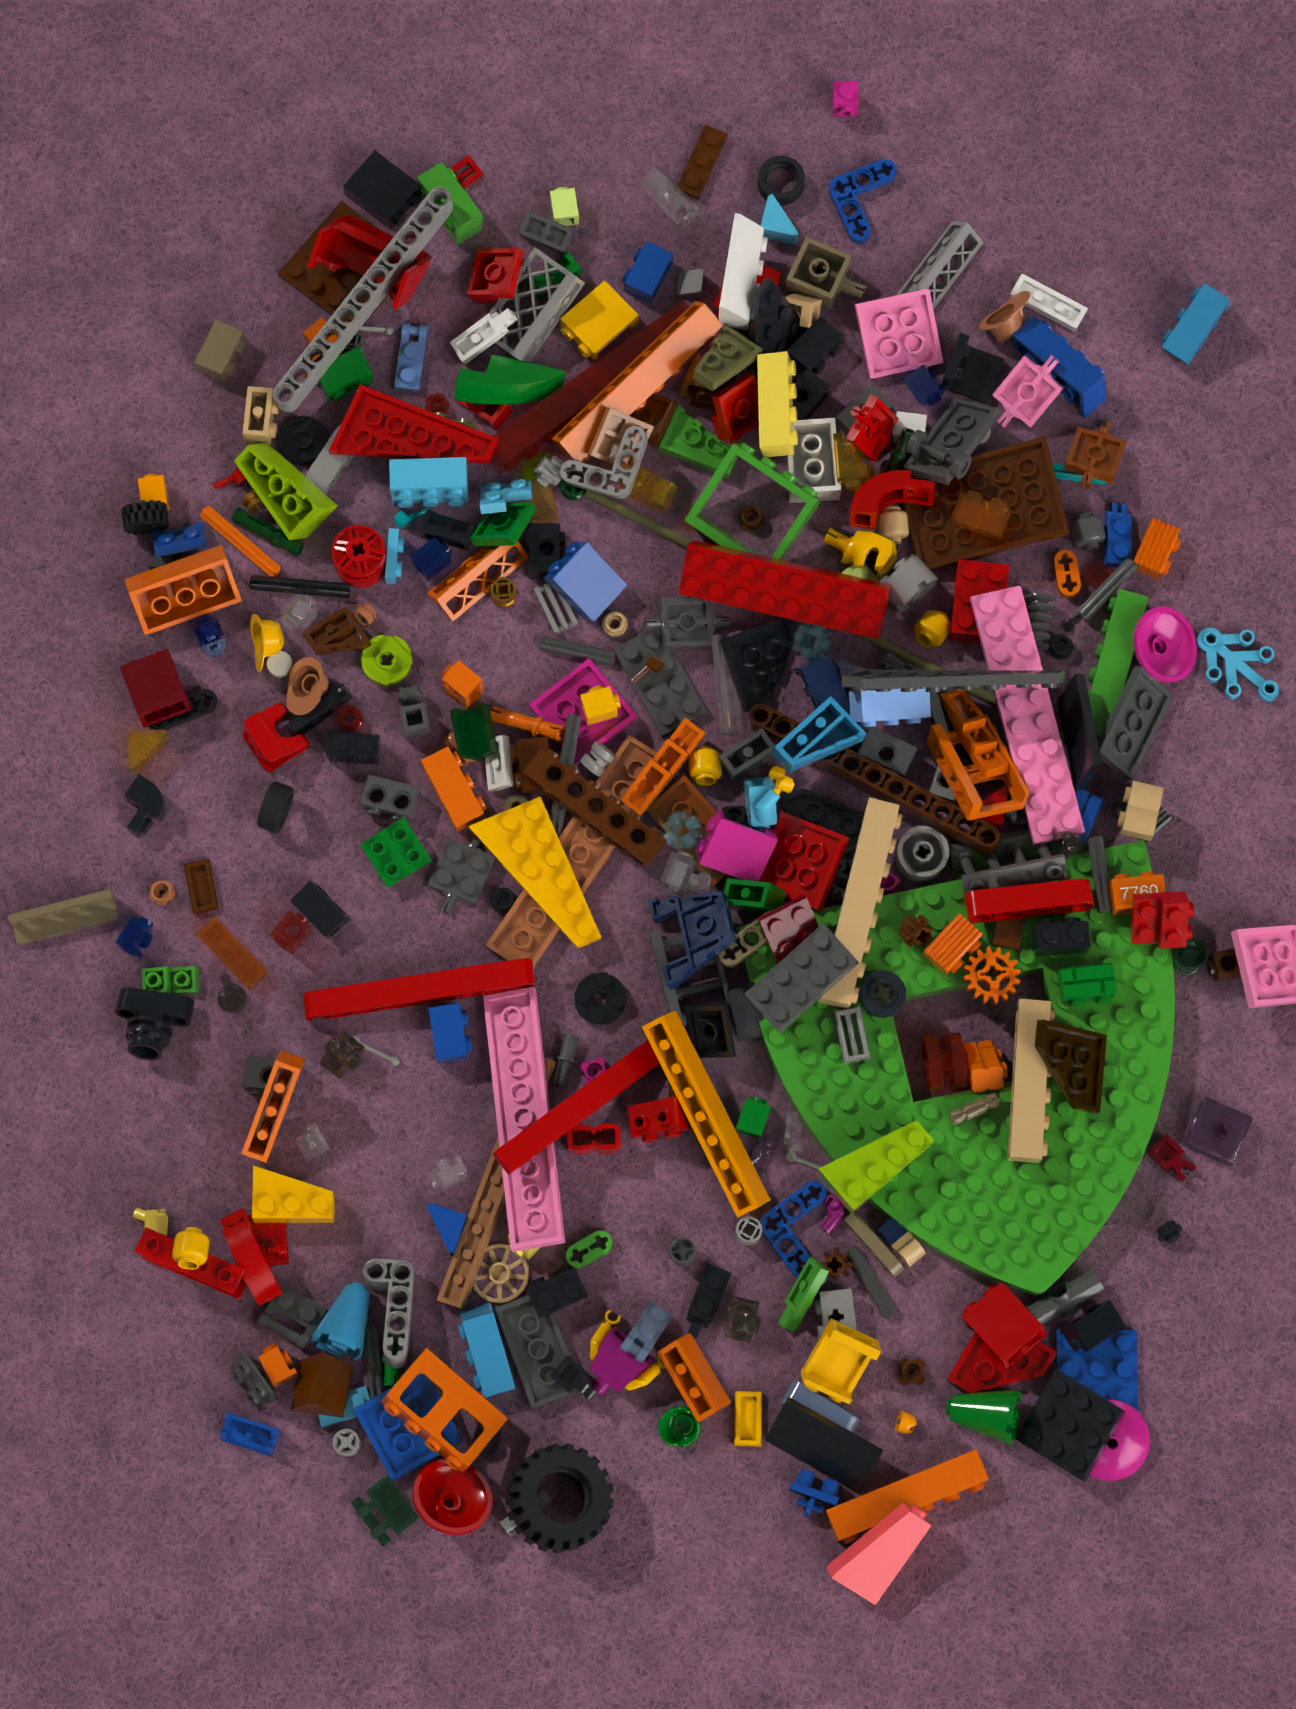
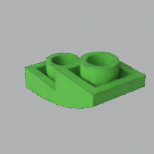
M165 966L142 969V989L172 994L199 993V967L169 968Z

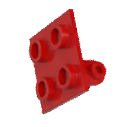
M252 1214L248 1215L257 1240L270 1266L288 1265L286 1223H254Z

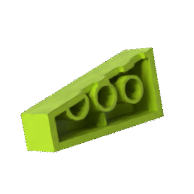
M268 443L248 445L234 460L289 540L309 537L338 506Z
M916 1120L818 1168L817 1175L852 1214L933 1144L934 1139Z

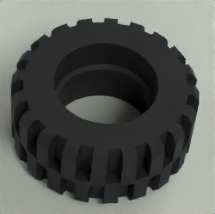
M558 1444L549 1445L532 1453L513 1471V1477L508 1481L506 1488L509 1491V1495L505 1497V1506H510V1512L507 1515L509 1521L514 1520L517 1525L513 1529L518 1535L523 1533L526 1536L524 1541L530 1546L535 1543L538 1545V1550L545 1552L552 1550L553 1553H562L566 1550L572 1551L599 1535L603 1530V1525L608 1523L611 1516L608 1512L613 1508L614 1499L610 1498V1493L614 1491L612 1483L607 1484L606 1477L609 1474L606 1468L601 1471L598 1467L601 1461L595 1456L589 1458L587 1450L583 1448L575 1450L574 1445L564 1444L563 1446ZM556 1473L568 1477L576 1484L582 1498L580 1514L569 1523L562 1524L549 1519L539 1507L537 1487L539 1482L549 1474Z

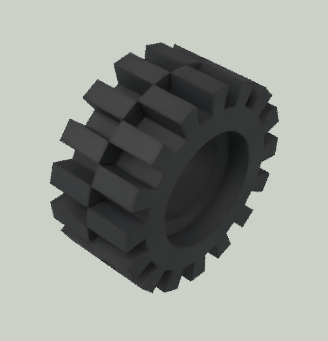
M141 500L140 503L132 502V505L127 504L121 510L123 529L127 534H151L153 530L160 529L161 532L169 527L167 505L159 500L156 502L154 500H149V502Z

